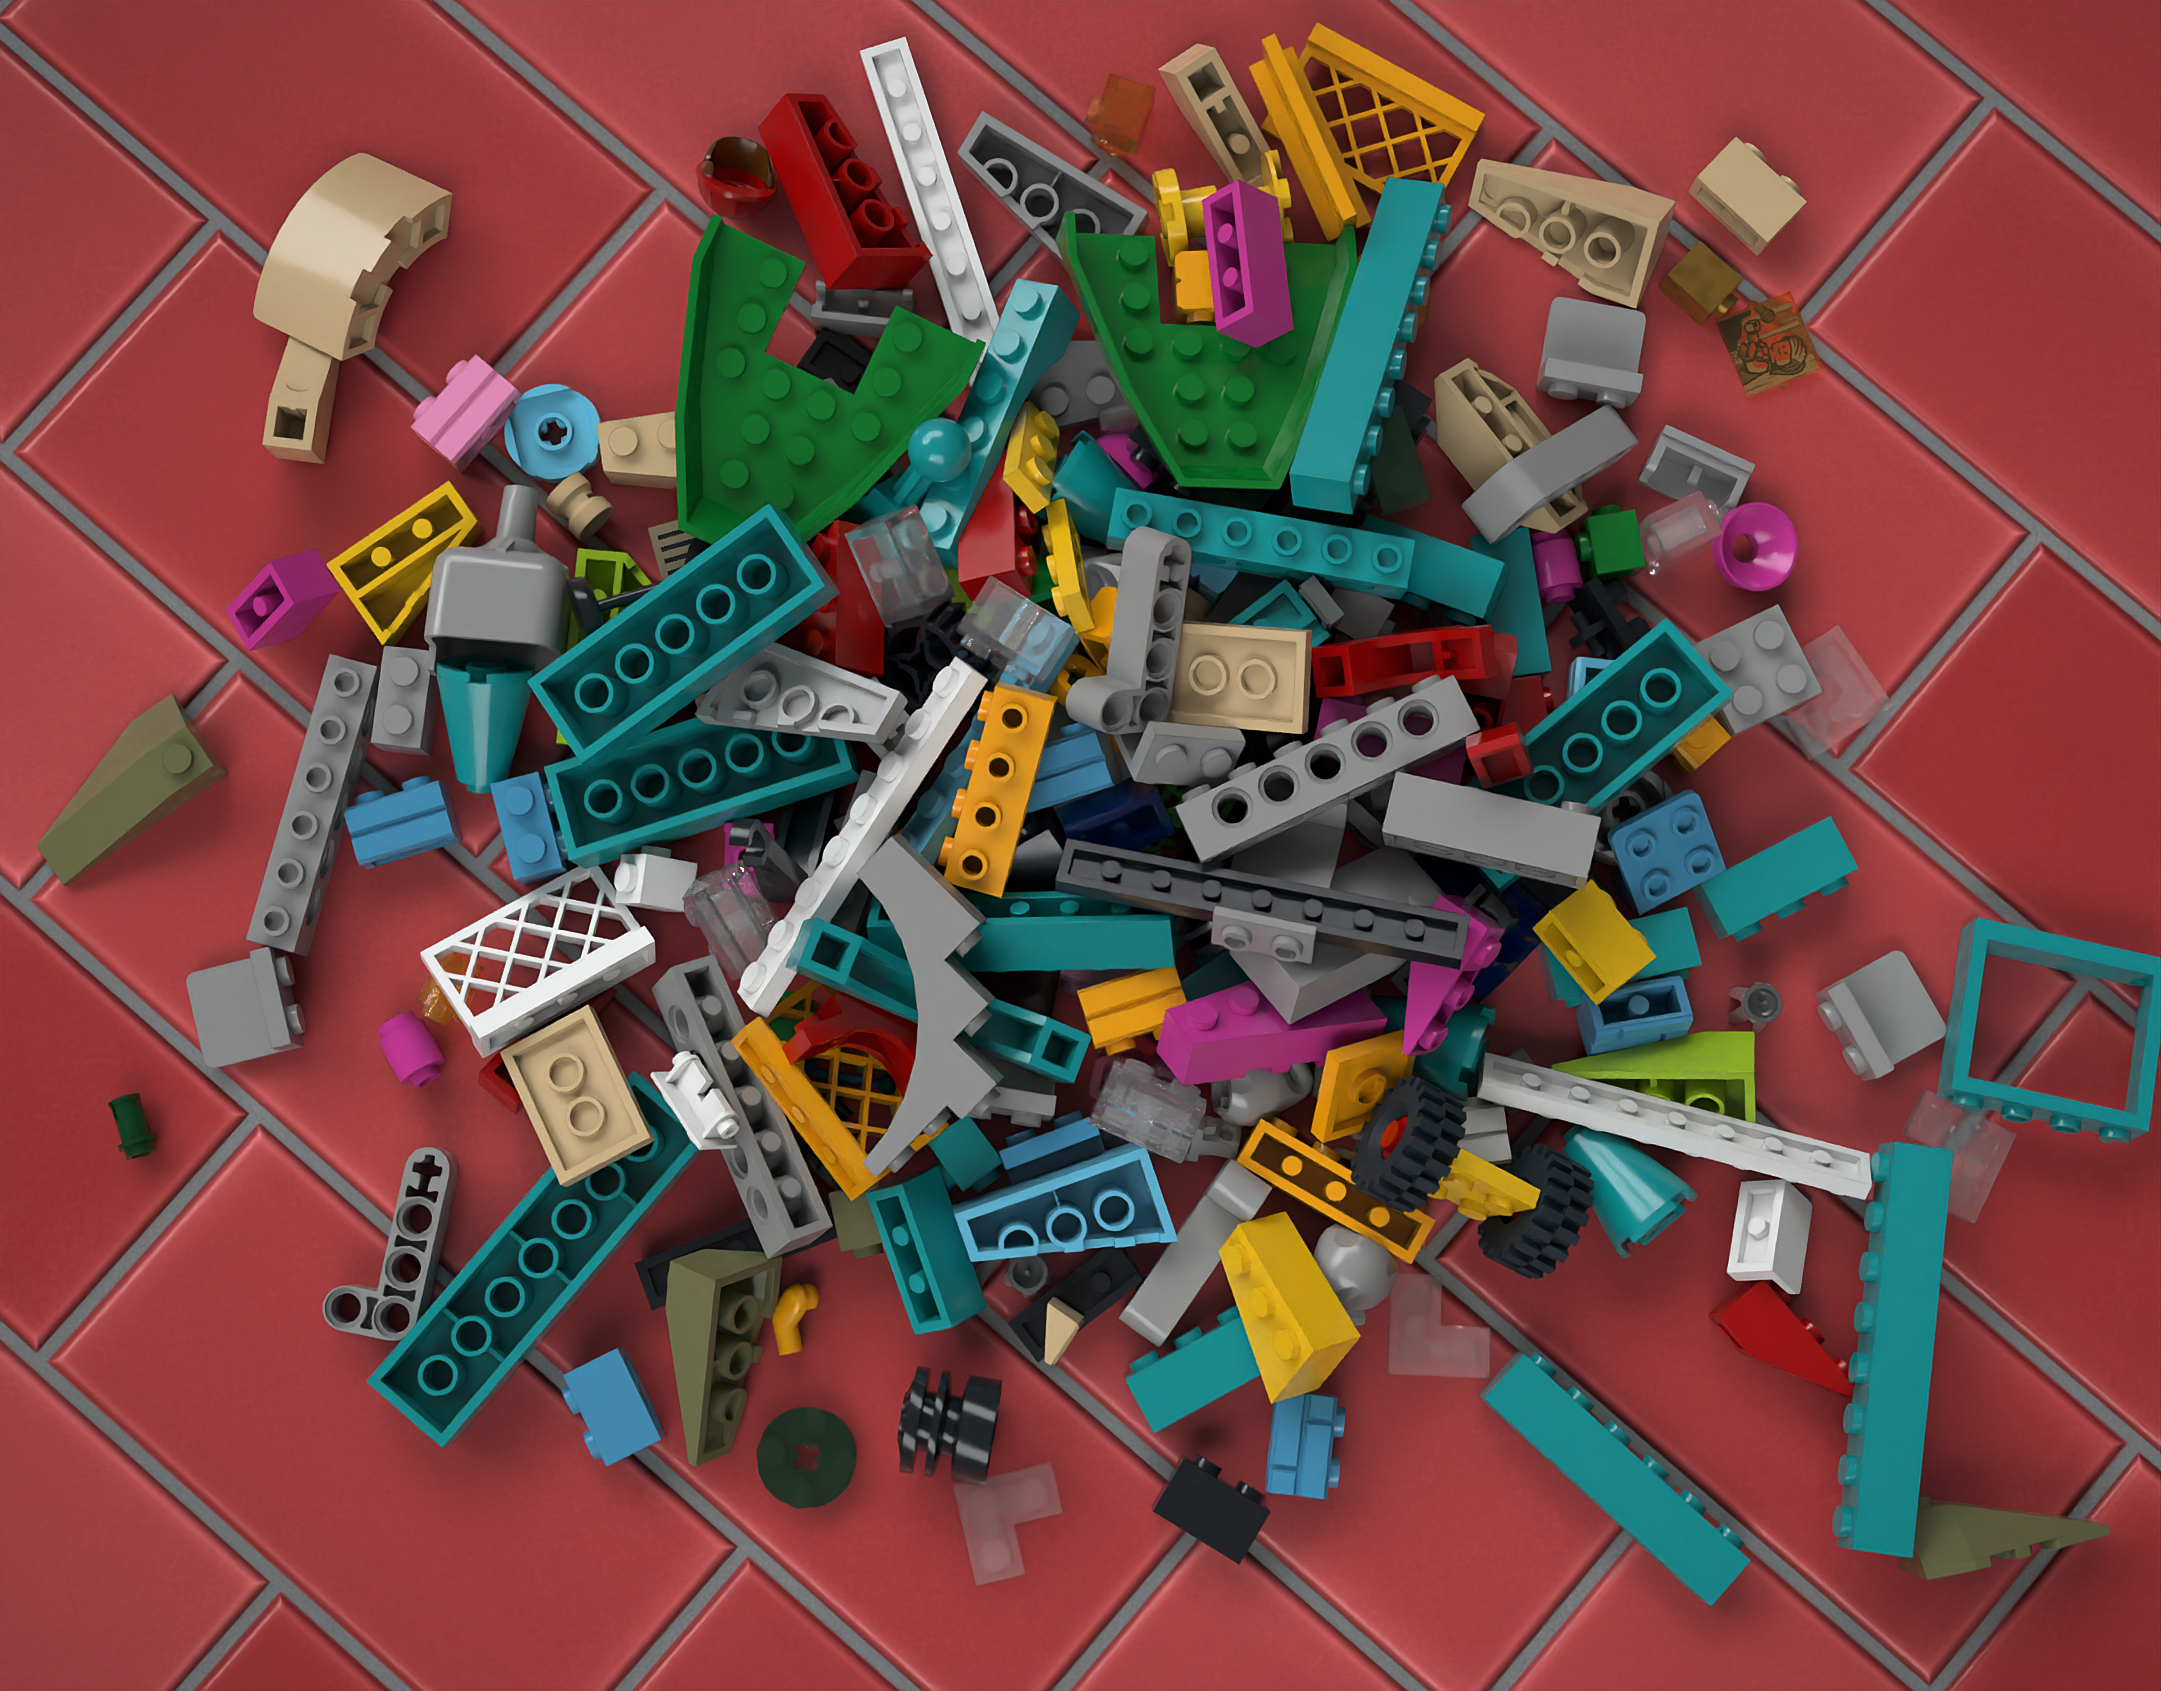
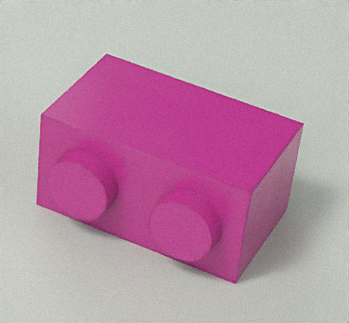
M314 549L270 561L226 608V612L248 651H253L295 639L341 590L318 550Z

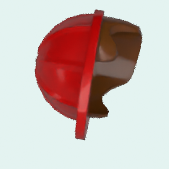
M737 136L716 139L706 152L703 161L696 166L695 172L698 178L700 194L705 203L721 217L737 220L750 218L777 194L778 182L774 179L768 151L752 140Z

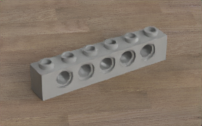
M329 654L246 936L248 941L308 956L346 826L343 809L352 806L372 737L381 671L377 666Z
M1439 675L1428 677L1411 688L1414 694L1397 702H1395L1393 697L1384 698L1365 710L1367 716L1349 724L1346 718L1333 722L1321 729L1319 732L1321 738L1303 746L1300 740L1294 741L1273 753L1275 760L1258 768L1255 762L1245 764L1227 775L1229 778L1228 782L1214 789H1211L1209 784H1205L1185 793L1181 797L1184 803L1175 808L1200 863L1212 866L1393 780L1396 771L1408 773L1465 746L1466 736L1480 733L1481 729L1454 675L1441 680ZM1412 714H1423L1430 719L1432 728L1424 735H1413L1405 729L1403 725L1404 720ZM1375 735L1385 742L1386 749L1377 757H1366L1359 752L1357 748L1358 742L1365 736ZM1321 757H1330L1338 762L1340 770L1335 777L1324 780L1312 773V764ZM1275 779H1285L1293 785L1294 791L1287 800L1277 802L1271 800L1265 794L1267 785ZM1232 800L1240 801L1248 808L1246 817L1234 824L1227 823L1219 817L1221 807L1226 802Z
M709 955L671 967L651 990L678 1053L689 1051L691 1055H697L713 1079V1083L704 1095L706 1096L711 1089H719L739 1117L737 1122L739 1130L732 1136L738 1144L737 1147L720 1150L767 1259L811 1244L833 1225L783 1110L730 1042L746 1025L715 955Z

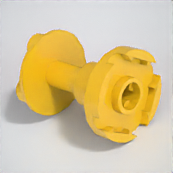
M1277 149L1264 151L1261 156L1263 186L1256 188L1278 198L1283 242L1294 243L1290 218H1284V209L1291 207V196L1287 178L1278 179L1282 178L1279 153ZM1168 168L1154 171L1152 183L1156 215L1160 219L1162 233H1160L1161 243L1167 265L1171 267L1174 265L1176 254L1180 251H1189V239L1206 237L1202 200L1217 192L1215 185L1180 191L1174 169Z

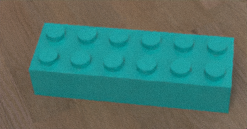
M769 503L529 679L527 683L580 763L601 768L839 595L840 591L786 512Z
M1666 617L1524 736L1534 769L1533 775L1487 789H1483L1478 776H1475L1465 786L1561 808L1562 801L1576 802L1592 807L1591 815L1594 816L1730 703L1733 692ZM1473 865L1494 891H1498L1500 894L1521 877Z
M698 717L648 733L601 768L581 764L577 757L544 767L569 861L584 869L620 859L621 854L641 852L642 846L657 847L722 826L724 823L734 822L737 818L744 819L858 782L862 772L853 740L706 724Z

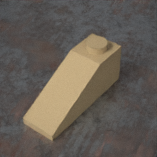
M1195 44L1160 67L1158 71L1180 111L1230 183L1239 179L1251 186L1262 187L1261 156L1262 152L1269 151L1270 148L1215 47Z

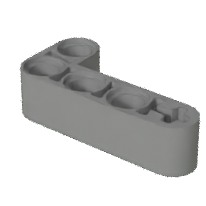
M1607 404L1512 459L1480 486L1461 505V508L1489 545H1494L1518 528L1536 510L1616 463L1639 444V440L1610 404Z
M1145 526L1138 527L1129 534L1122 554L1107 672L1103 676L1081 678L1072 685L1066 698V711L1068 716L1074 721L1107 734L1118 735L1144 732L1149 721L1164 722L1166 720L1171 705L1191 565V549L1185 539Z
M423 1147L415 1150L408 1157L378 1288L351 1284L332 1289L326 1295L322 1309L325 1321L331 1327L344 1332L388 1341H399L406 1336L429 1309L459 1174L458 1162L450 1151L443 1148ZM434 1160L435 1165L442 1167L441 1176H434L430 1179L429 1174L422 1172V1167L424 1163H432ZM416 1189H428L427 1192H438L437 1199L433 1197H415ZM421 1204L426 1206L432 1214V1223L423 1233L416 1231L410 1222L412 1211ZM407 1254L416 1256L421 1264L419 1277L413 1282L405 1280L399 1271L400 1262ZM348 1293L355 1295L361 1304L360 1314L354 1321L345 1319L340 1311L341 1300ZM397 1303L404 1305L410 1314V1322L403 1331L395 1330L388 1320L390 1309Z
M1229 1158L1176 1232L1179 1242H1169L1145 1277V1280L1124 1307L1118 1319L1159 1348L1221 1260L1218 1251L1238 1224L1250 1221L1272 1190V1186L1232 1158Z

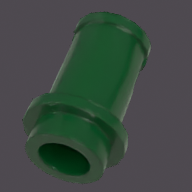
M139 1093L125 1095L108 1103L122 1142L117 1147L119 1152H125L127 1160L140 1158L155 1152L154 1142L158 1140L157 1134H151Z

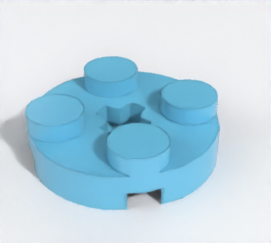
M546 384L530 389L517 400L518 405L513 409L511 416L508 415L505 422V444L514 462L531 479L547 483H561L576 472H580L583 475L588 469L593 468L599 462L600 444L597 423L602 421L592 402L585 396L561 384ZM556 422L560 429L567 428V435L561 438L560 444L554 446L550 441H542L541 438L542 434L549 431L548 424Z

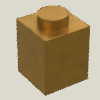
M1699 241L1667 274L1659 289L1701 327L1711 315L1719 321L1739 300L1733 292L1743 279L1704 243Z

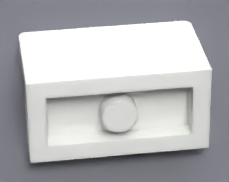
M1783 1179L1741 1182L1727 1273L1736 1281L1772 1279L1788 1294L1800 1293L1812 1204L1790 1182Z

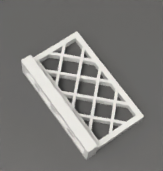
M578 866L420 952L423 963L471 1034L472 1042L482 1058L491 1055L656 962L655 940L645 926L640 927L626 905L615 903L616 890L599 866L587 869ZM589 877L592 878L600 890L596 904L569 899L572 887ZM563 892L562 897L556 896ZM605 899L611 907L603 906ZM540 904L558 908L553 928L526 923L529 911ZM566 910L593 915L587 935L560 930ZM520 916L518 921L512 920V919H514V918ZM600 917L619 920L628 931L614 940L594 937ZM496 928L515 931L510 951L483 947L486 934ZM523 933L549 938L544 959L517 954ZM476 940L475 945L469 944L470 942ZM557 940L584 946L581 958L571 964L551 961ZM591 947H593V948H598V949H596L595 951H593V952L590 953ZM452 952L471 955L465 976L444 972L437 960ZM479 957L506 962L500 983L473 978ZM513 965L541 969L537 983L528 988L508 985ZM548 971L555 972L547 977ZM454 985L462 986L460 995ZM470 988L496 993L493 1007L474 1017L466 1005ZM505 995L511 996L510 998L503 1001Z

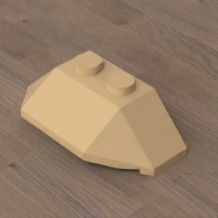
M1469 358L1441 373L1434 380L1438 445L1475 491L1505 464L1552 436L1515 388L1492 373L1479 369L1478 364ZM1581 484L1536 510L1521 526L1555 534L1588 511L1586 501L1582 499Z

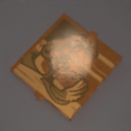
M1790 291L1760 303L1753 300L1748 304L1747 308L1724 316L1719 321L1716 320L1717 327L1748 398L1777 386L1785 389L1791 384V381L1823 368Z

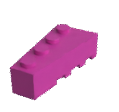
M1250 980L1167 1009L1156 1052L1183 1086L1244 1078L1247 1070L1254 1069L1269 1070L1270 1074L1289 1072L1291 1064L1314 1062L1318 1068L1324 1067L1327 1051L1383 1035L1387 1017L1363 989L1360 988L1288 1024L1254 982Z

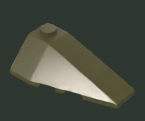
M170 694L130 722L36 846L61 883L67 886L229 773L176 696Z
M702 1249L670 1261L665 1308L688 1463L690 1465L698 1467L731 1451L748 1397L746 1390L742 1389L751 1362L759 1363L763 1350L762 1346L756 1344L764 1317L773 1318L778 1303L782 1255L767 1259L765 1252Z
M1926 1493L1919 1494L1913 1558L1898 1556L1901 1570L1924 1580H1932L1991 1567L1989 1556L1992 1559H2021L2031 1556V1545L2040 1543L2041 1549L2062 1548L2110 1535L2108 1524L2095 1520L1932 1500L1931 1494Z

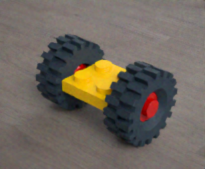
M1408 1076L1407 1080L1400 1079L1396 1082L1395 1090L1389 1088L1383 1094L1384 1101L1382 1104L1376 1103L1371 1110L1374 1115L1370 1122L1365 1121L1361 1129L1364 1135L1355 1144L1354 1150L1358 1154L1351 1160V1168L1355 1170L1351 1174V1180L1356 1183L1354 1187L1357 1190L1402 1213L1404 1211L1408 1213L1413 1212L1416 1205L1419 1207L1423 1206L1427 1202V1196L1450 1200L1459 1205L1458 1211L1464 1216L1484 1221L1478 1225V1235L1482 1236L1478 1244L1479 1248L1484 1250L1482 1253L1491 1260L1528 1279L1534 1278L1537 1280L1543 1278L1544 1272L1550 1274L1556 1270L1557 1260L1562 1263L1569 1256L1567 1251L1571 1244L1576 1246L1580 1239V1236L1577 1235L1580 1227H1586L1589 1216L1585 1214L1586 1209L1593 1206L1594 1197L1589 1195V1193L1595 1189L1594 1181L1589 1179L1592 1174L1585 1166L1546 1145L1534 1144L1533 1148L1529 1146L1524 1148L1521 1157L1515 1155L1511 1159L1508 1171L1502 1170L1457 1146L1458 1141L1465 1136L1466 1129L1461 1125L1467 1120L1466 1112L1462 1111L1465 1106L1458 1098L1415 1076Z

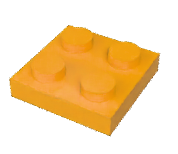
M1404 1029L1327 1051L1311 1133L1320 1142L1325 1143L1361 1132L1365 1121L1370 1122L1374 1114L1371 1110L1376 1103L1382 1104L1384 1101L1383 1094L1389 1088L1395 1090L1397 1081L1400 1079L1407 1080V1077L1412 1075L1416 1055L1407 1056L1402 1052Z

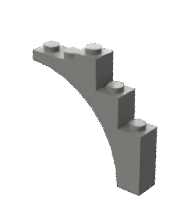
M901 834L891 836L856 873L883 905L902 940L914 977L918 1010L916 1056L905 1097L887 1132L862 1162L875 1177H878L887 1167L896 1173L916 1153L910 1146L914 1139L922 1131L930 1138L951 1117L945 1110L947 1106L961 1120L972 1109L980 1116L1001 1095L994 1087L1004 1078L961 1035L965 1031L972 1037L992 1016L986 1007L995 997L953 956L957 952L963 958L983 938L984 935L978 928L987 918Z

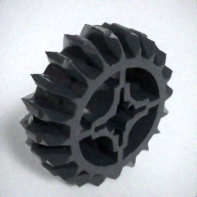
M933 593L922 594L914 599L910 598L899 603L895 610L890 611L884 617V675L886 678L884 685L900 691L908 700L906 712L911 716L916 710L923 707L933 691V683L936 676L943 668L949 666L956 656L988 679L960 722L962 723L973 717V714L979 710L984 691H994L996 685L992 678L995 677L1000 669L991 662V659L998 650L988 647L986 641L991 631H981L977 625L980 615L971 614L968 616L966 613V602L953 603L950 595H939L936 597ZM921 627L920 637L917 638L919 628Z

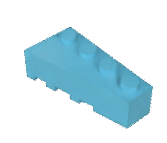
M1141 1139L953 1205L954 1215L971 1262L1036 1256L1039 1253L1084 1251V1249L1110 1246L1115 1248L1128 1247L1151 1242H1179L1148 1151Z

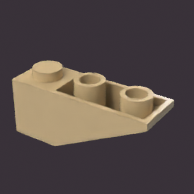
M292 336L289 337L269 397L262 445L279 459L324 464L340 360Z

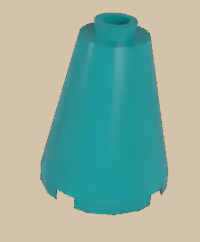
M1082 430L1069 443L1074 448L1070 455L1059 456L1056 460L1050 502L1065 498L1078 533L1107 546V535L1116 487L1139 491V489L1096 440L1086 431ZM1046 506L1034 514L1048 521Z
M478 655L447 657L441 659L440 663H437L436 676L458 782L467 784V791L473 793H492L490 784L508 779L532 694V689L527 681L535 676L536 667L534 664L506 657L502 658V663L486 661V656Z
M1374 995L1371 1000L1387 1017L1383 1035L1404 1029L1407 998ZM1466 1003L1460 1010H1455L1445 1025L1448 1028V1033L1442 1044L1432 1053L1416 1055L1412 1073L1459 1100L1467 1102L1469 1098L1468 1090L1473 1091L1479 1077V1066L1490 1043L1484 1032L1487 1025L1494 1027L1497 1009L1487 1004Z
M1576 1124L1563 1137L1568 1143L1562 1150L1563 1155L1585 1166L1592 1174L1589 1178L1594 1181L1595 1188L1589 1193V1195L1594 1197L1592 1209L1615 1252L1622 1260L1633 1255L1632 1251L1627 1247L1631 1243L1635 1244L1637 1241L1643 1246L1647 1245L1686 1211L1680 1203L1685 1197L1693 1202L1698 1197V1193L1692 1186L1621 1135L1606 1131H1595L1587 1126Z

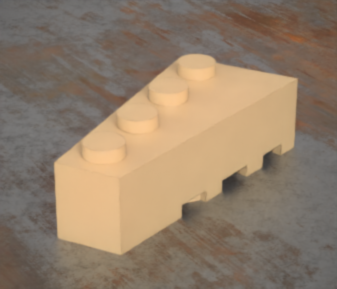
M675 411L597 423L603 471L611 484L665 489L677 488Z

